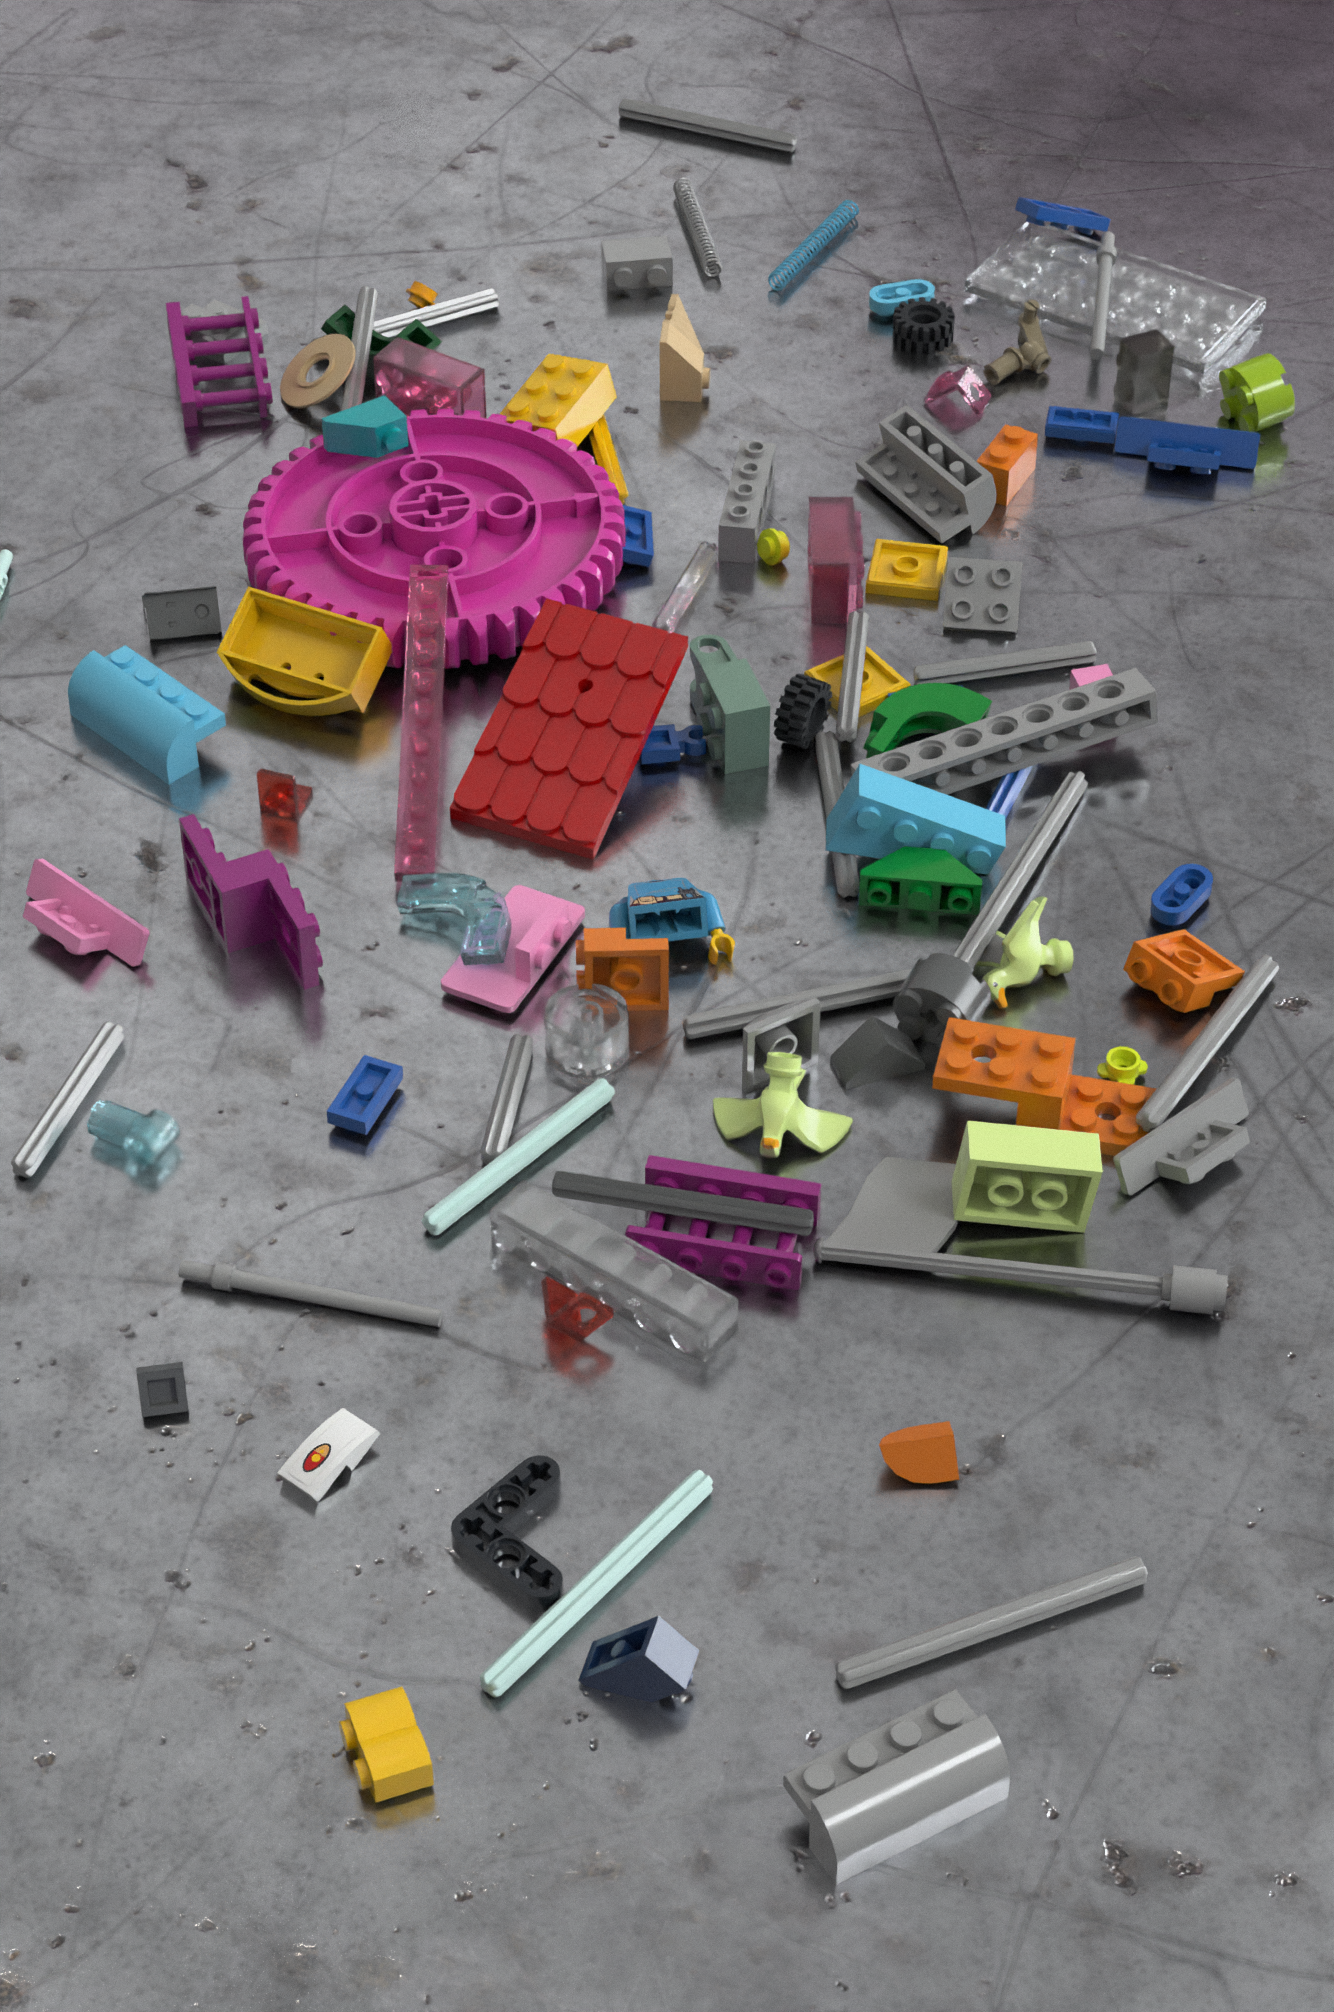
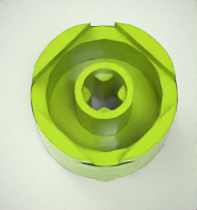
M1266 353L1219 372V380L1224 399L1220 401L1222 413L1227 419L1234 417L1241 431H1261L1288 419L1294 413V392L1291 383L1284 385L1281 374L1286 373L1276 357Z

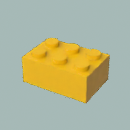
M548 354L500 414L507 416V423L513 424L517 420H525L532 423L533 432L540 428L550 429L556 432V440L561 438L568 439L576 443L578 447L617 398L608 364Z

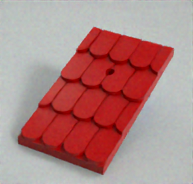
M546 598L522 645L523 650L503 687V694L474 749V756L454 793V800L449 808L450 818L594 860L688 649V636L674 632L669 633V631L640 623L635 624L633 621L603 613L597 614L596 611L570 604L564 605L562 602Z

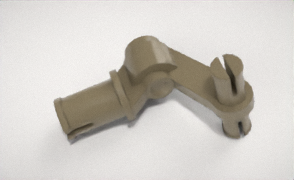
M1030 299L1028 302H1025L1024 312L1020 314L1018 319V326L1020 327L1018 340L1024 344L1020 349L1014 347L1006 348L1002 356L984 366L983 373L989 383L996 385L1013 372L1019 373L1024 369L1042 373L1050 365L1052 358L1048 355L1039 326V318L1037 316L1039 303L1036 300Z

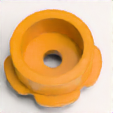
M414 281L411 288L406 289V292L410 295L408 301L414 306L424 308L435 304L433 302L438 294L426 285Z

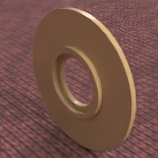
M330 334L320 337L304 347L290 362L282 377L280 393L285 403L293 408H307L320 403L333 394L345 381L353 367L355 346L352 341L342 334ZM321 360H329V366L320 378L313 382L306 381V375L315 363Z

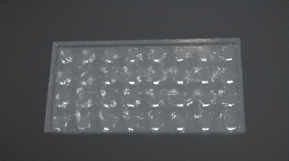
M1027 221L965 279L964 291L977 295L981 299L991 300L1006 305L1010 309L1023 312L1026 301L1028 302L1030 299L1036 300L1039 303L1037 312L1039 319L1049 320L1066 326L1070 330H1077L1092 335L1099 267L1096 263V253L1098 247L1101 246V242L1048 224L1040 226ZM1116 248V263L1112 266L1105 341L1126 347L1130 351H1138L1155 357L1162 362H1169L1184 367L1191 372L1205 374L1265 311L1267 298Z

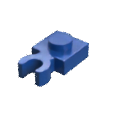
M674 724L653 726L640 755L641 764L680 761V753L692 756L706 754V740L703 739L702 726L691 725L682 731H676Z

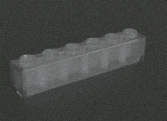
M525 1180L516 1185L490 1210L491 1241L496 1243L499 1248L512 1252L530 1262L539 1271H546L565 1282L571 1289L592 1297L602 1303L608 1310L622 1314L636 1322L645 1331L653 1332L673 1343L684 1353H690L706 1362L738 1329V1298Z

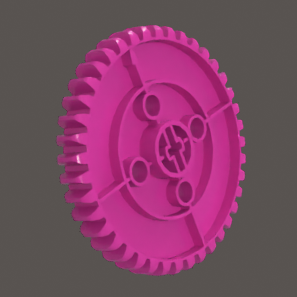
M424 409L412 410L410 417H407L408 446L378 458L327 452L324 449L323 435L316 436L309 440L310 449L303 446L294 449L289 453V461L283 460L276 463L272 467V475L262 478L258 484V492L250 498L248 504L249 511L245 513L243 520L244 562L247 566L248 579L252 587L382 627L392 645V653L386 664L387 667L392 668L402 667L405 661H413L416 669H430L433 662H442L444 668L451 669L460 667V660L470 659L473 665L487 664L488 655L495 653L501 659L515 657L516 647L523 645L546 598L562 602L564 605L570 604L592 611L602 604L603 595L611 592L615 584V577L621 571L623 547L626 545L624 507L619 500V493L615 484L609 481L606 470L595 464L594 457L587 452L577 451L576 443L564 438L556 440V432L550 429L540 428L533 432L531 422L517 420L513 424L507 423L506 415L492 414L486 419L481 418L480 411L466 410L462 416L454 415L453 409H438L436 415H428ZM330 632V634L333 636L337 635L334 632Z

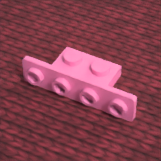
M34 860L26 894L35 901L26 902L23 918L37 926V930L40 933L51 936L63 944L65 950L72 954L87 955L88 952L107 949L131 966L141 965L150 934L146 927L46 860Z

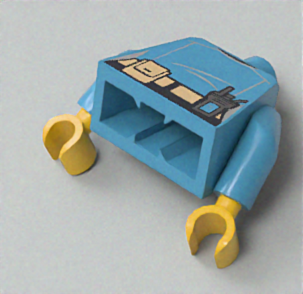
M686 878L632 883L628 885V896L621 898L609 911V928H626V939L668 938V941L711 936L712 939L708 953L709 961L714 965L717 964L718 951L725 952L728 955L729 962L732 961L735 941L731 936L723 933L726 927L716 898L711 893L697 889Z

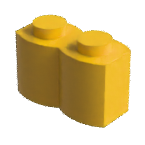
M402 1686L344 1703L346 1720L339 1721V1729L346 1751L355 1749L358 1759L353 1760V1766L361 1790L369 1788L374 1801L380 1802L434 1785L431 1758Z

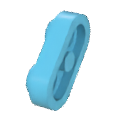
M921 279L878 285L869 292V308L880 316L894 315V309L899 307L901 302L904 301L908 304V299L914 298L915 301H919V297H925V301H930L931 298H934L935 287L932 283Z

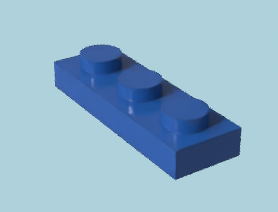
M1023 197L1018 198L1015 210L1027 215L1026 221L1045 226L1046 221H1048L1051 226L1063 230H1069L1071 225L1074 226V230L1091 235L1093 230L1107 232L1111 219L1089 209Z

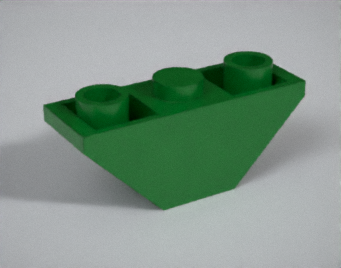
M904 846L861 869L858 905L978 915L981 905L982 879L944 849Z

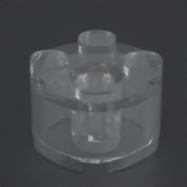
M577 984L567 986L549 998L544 1015L545 1057L556 1070L565 1075L575 1077L579 1083L590 1085L602 1076L616 1071L624 1064L629 1057V1013L625 999L617 991L599 984H592V989L579 990V985Z

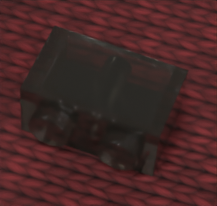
M1158 329L1120 339L1119 354L1116 357L1117 377L1113 392L1117 402L1121 403L1131 415L1168 405L1174 346Z

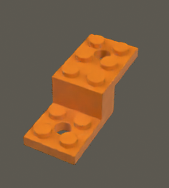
M951 1017L948 1018L932 1085V1089L1018 1103L1017 1126L1099 1134L1101 1154L1112 1156L1117 1155L1149 1133L1145 1132L1143 1127L1136 1123V1115L1157 1088L1072 1075L1076 1038ZM987 1057L991 1061L982 1063L974 1060V1058ZM1109 1114L1116 1117V1119L1109 1121L1103 1120L1098 1116Z

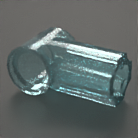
M100 1099L93 1106L87 1122L89 1134L125 1148L127 1154L135 1162L146 1167L154 1166L180 1136L179 1125L175 1119L164 1111L155 1109L145 1115L109 1100L104 1101Z

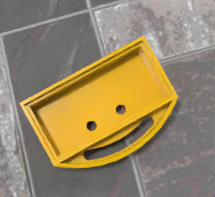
M248 586L217 653L237 683L258 701L279 711L291 714L323 716L349 710L364 713L392 653V645L382 627ZM330 632H334L337 635L333 636L330 634ZM252 679L265 682L286 694L303 698H315L317 700L300 701L276 697L251 685L250 682Z

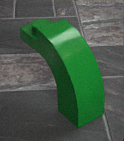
M923 683L901 689L886 698L875 709L869 731L870 734L863 747L867 751L866 758L893 750L902 740L914 734H940L988 718L992 700L970 689L946 683Z

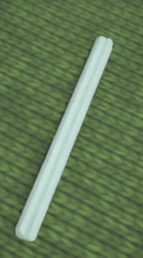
M694 1470L480 1674L481 1688L492 1697L501 1696L712 1492L713 1481L710 1476L705 1475L701 1470Z

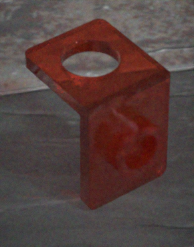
M262 768L257 772L260 812L297 820L313 795L312 787L296 784V779L293 775Z
M548 1276L541 1280L547 1325L578 1342L584 1340L614 1316L612 1307L585 1292L577 1295L575 1291ZM580 1309H592L596 1312V1315L591 1320L582 1322Z

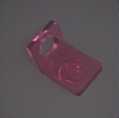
M970 365L954 373L947 371L940 375L932 384L924 401L928 405L958 390L974 413L979 415L983 413L991 398V394ZM970 384L974 385L978 390L979 401L975 400L972 396Z

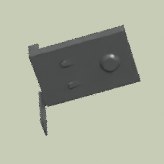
M216 586L153 593L147 592L142 596L143 610L145 611L146 608L150 641L222 633Z

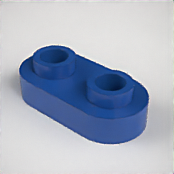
M1184 864L1177 867L1153 892L1150 905L1152 917L1165 925H1177L1187 921L1211 895L1212 873L1204 866L1198 864Z

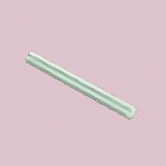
M604 1078L597 1079L429 1209L421 1220L423 1226L432 1235L442 1233L611 1101L612 1096L615 1094L613 1086L609 1085Z

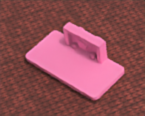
M522 885L514 886L441 979V989L444 992L504 1013L514 1012L585 918V908L582 905Z

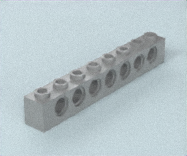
M1133 668L850 764L851 772L853 775L858 765L863 764L948 795L1158 723L1157 693L1137 668Z

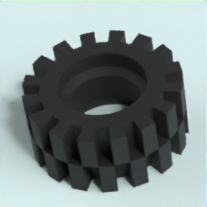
M919 297V301L911 298L908 299V304L904 301L901 302L899 307L894 309L892 335L894 343L897 342L899 348L905 347V351L910 353L915 349L916 354H922V351L934 354V349L938 352L944 351V346L948 348L954 338L955 313L951 306L946 307V303L943 301L937 304V299L935 298L925 301V297Z
M799 673L792 677L790 685L787 684L784 688V696L781 695L779 699L781 703L780 708L776 709L775 715L778 716L774 720V727H776L774 735L777 736L776 739L804 749L811 748L813 742H816V734L820 731L823 732L824 720L827 721L829 716L827 710L831 708V702L829 701L832 697L831 685Z

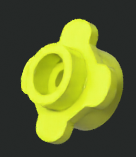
M1120 1046L1111 1049L1107 1053L1106 1062L1100 1063L1097 1066V1074L1114 1082L1135 1085V1079L1139 1075L1146 1074L1148 1065L1145 1061L1141 1060L1137 1051L1129 1047Z

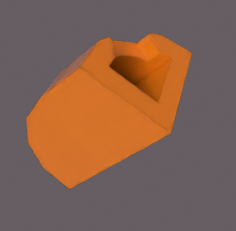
M949 1421L903 1428L881 1439L879 1447L884 1461L896 1475L913 1483L932 1484L959 1480L954 1434Z

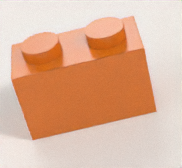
M1005 424L976 461L993 475L996 488L995 503L1007 506L1035 470L1037 433L1024 430L1018 426Z

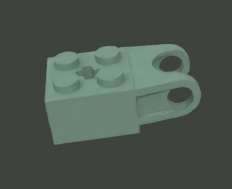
M709 634L694 638L690 642V659L694 667L696 679L689 686V694L697 714V725L702 726L703 736H706L708 740V748L712 760H718L724 774L769 766L770 704L747 659L738 660L727 641L718 635ZM703 646H713L716 647L718 650L715 652L706 653L700 651L699 648Z

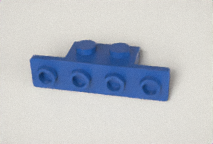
M1121 416L1118 420L1115 451L1148 456L1147 461L1155 462V468L1175 470L1176 465L1190 466V472L1198 474H1211V470H1218L1220 465L1254 469L1256 467L1260 434L1257 432Z

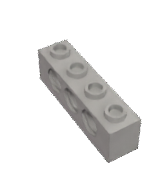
M740 440L719 522L718 561L755 563L757 542L763 530L775 481L776 444L764 443L759 440Z

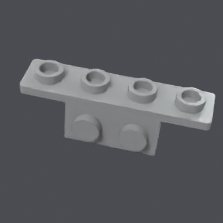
M1236 1078L1228 1079L1115 1155L1113 1161L1122 1192L1133 1195L1159 1176L1177 1180L1184 1184L1198 1182L1204 1178L1205 1173L1218 1164L1232 1159L1237 1151L1248 1145L1250 1139L1247 1128L1235 1125L1246 1118L1249 1113L1240 1080Z

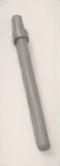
M1104 232L1102 234L1101 246L1098 247L1096 253V263L1099 267L1090 356L1094 360H1099L1104 356L1112 266L1116 263L1117 255L1116 248L1114 247L1115 236L1112 232Z
M182 1260L179 1266L178 1274L180 1278L211 1283L212 1288L229 1292L233 1288L435 1327H440L443 1318L442 1309L239 1271L236 1265L217 1262L213 1266Z

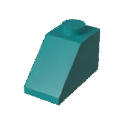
M385 395L322 418L324 449L327 452L378 458L408 446L407 416Z

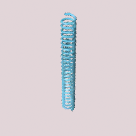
M851 200L843 201L769 275L768 282L771 288L776 291L783 290L859 213L857 204ZM848 203H852L856 207V211L854 207ZM774 275H775V278L777 279V281H778L779 283H781V285H779V284L776 283V281H775V279H774ZM771 278H772L773 283H774L777 287H779V288H775V287L772 285V283H771Z

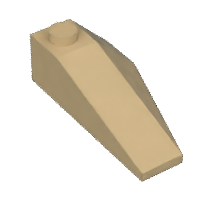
M671 294L660 337V400L701 402L703 389H709L710 368H704L703 350L679 295Z

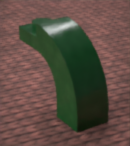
M343 305L324 322L321 330L327 335L342 334L351 340L355 313L348 306ZM417 318L403 329L396 338L383 336L373 330L366 376L381 381L403 379L436 352L442 341Z

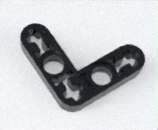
M542 1455L531 1456L521 1462L458 1514L451 1525V1540L454 1551L525 1607L537 1612L547 1611L563 1596L562 1573L555 1565L513 1533L550 1503L560 1492L561 1476L559 1465L554 1459ZM532 1477L537 1479L533 1483H531ZM544 1477H547V1478H548L547 1481H544V1480H542V1479H543ZM503 1500H511L519 1505L517 1510L507 1514L500 1513L493 1508L496 1503ZM466 1532L471 1534L468 1537H464V1533ZM481 1532V1539L475 1534ZM502 1554H513L520 1559L518 1564L509 1568L500 1567L494 1562ZM533 1583L539 1586V1588L533 1590ZM549 1584L550 1589L547 1590L546 1588H544V1586Z

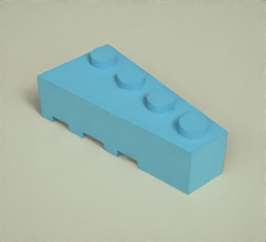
M859 764L827 818L825 850L882 859L904 846L944 849L972 872L989 874L1006 848L1005 815Z

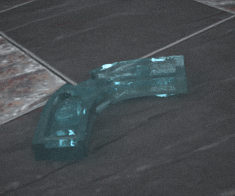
M462 873L403 876L396 901L400 915L443 912L454 913L465 918L467 928L460 952L463 964L488 965L504 963L512 923L506 901L500 891L496 893L487 887L485 880L479 877Z

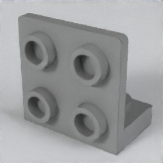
M948 557L943 628L945 630L1016 634L1018 630L1022 562Z

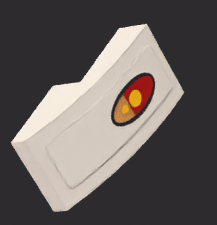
M342 1408L311 1433L277 1473L283 1480L316 1502H319L344 1467L351 1471L354 1470L380 1433Z

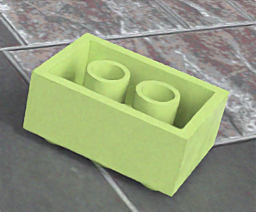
M967 1121L951 1181L954 1220L1084 1233L1103 1173L1099 1134Z

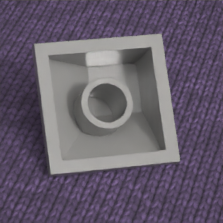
M816 997L792 1002L776 1010H771L755 1018L743 1028L742 1090L746 1094L769 1084V1074L765 1072L763 1067L767 1061L768 1052H785L799 1055L802 1057V1069L818 1063L821 1002Z

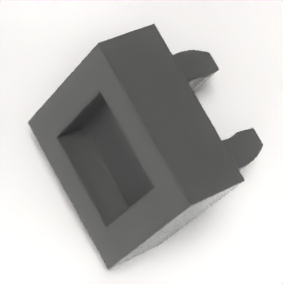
M183 1362L136 1368L142 1417L189 1411Z

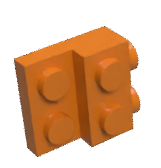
M584 928V940H576V965H584L585 970H576L577 995H585V1012L669 1010L668 938L626 939V928Z
M1184 929L1134 941L1123 968L1133 982L1138 983L1145 989L1154 991L1164 1004L1184 1013L1209 1006L1215 992L1235 987L1245 973L1244 970Z

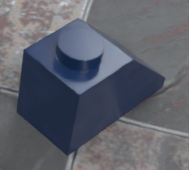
M656 1616L593 1641L578 1681L586 1687L654 1702L686 1690L693 1678L692 1670L699 1650L664 1619Z

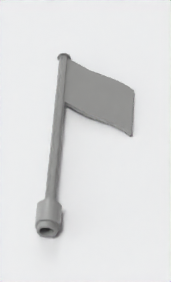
M893 1157L884 1158L866 1178L849 1214L826 1241H824V1237L818 1238L813 1248V1255L818 1263H821L822 1260L1155 1295L1161 1296V1300L1170 1301L1169 1310L1212 1315L1213 1310H1225L1228 1275L1217 1274L1215 1269L1174 1265L1173 1274L1164 1273L1163 1277L937 1253L954 1232L959 1222L954 1220L951 1181L956 1164Z

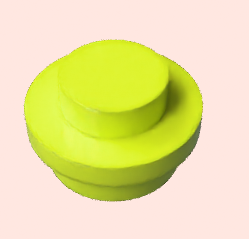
M774 528L763 530L757 542L759 556L768 565H777L786 559L790 551V544L786 534Z

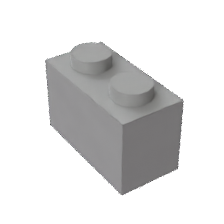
M667 236L601 241L602 273L607 291L673 286V257Z

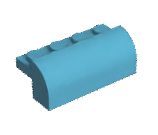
M126 645L105 657L93 650L80 661L69 682L68 700L71 716L168 785L199 767L196 743L226 726L225 713Z

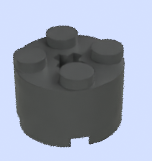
M934 953L928 959L922 960L920 958L893 1001L894 1012L899 1020L897 1028L909 1035L911 1040L922 1038L936 1043L941 1048L948 1018L979 1022L991 1001L990 988L984 979L980 984L972 975L975 969L957 957L943 953Z

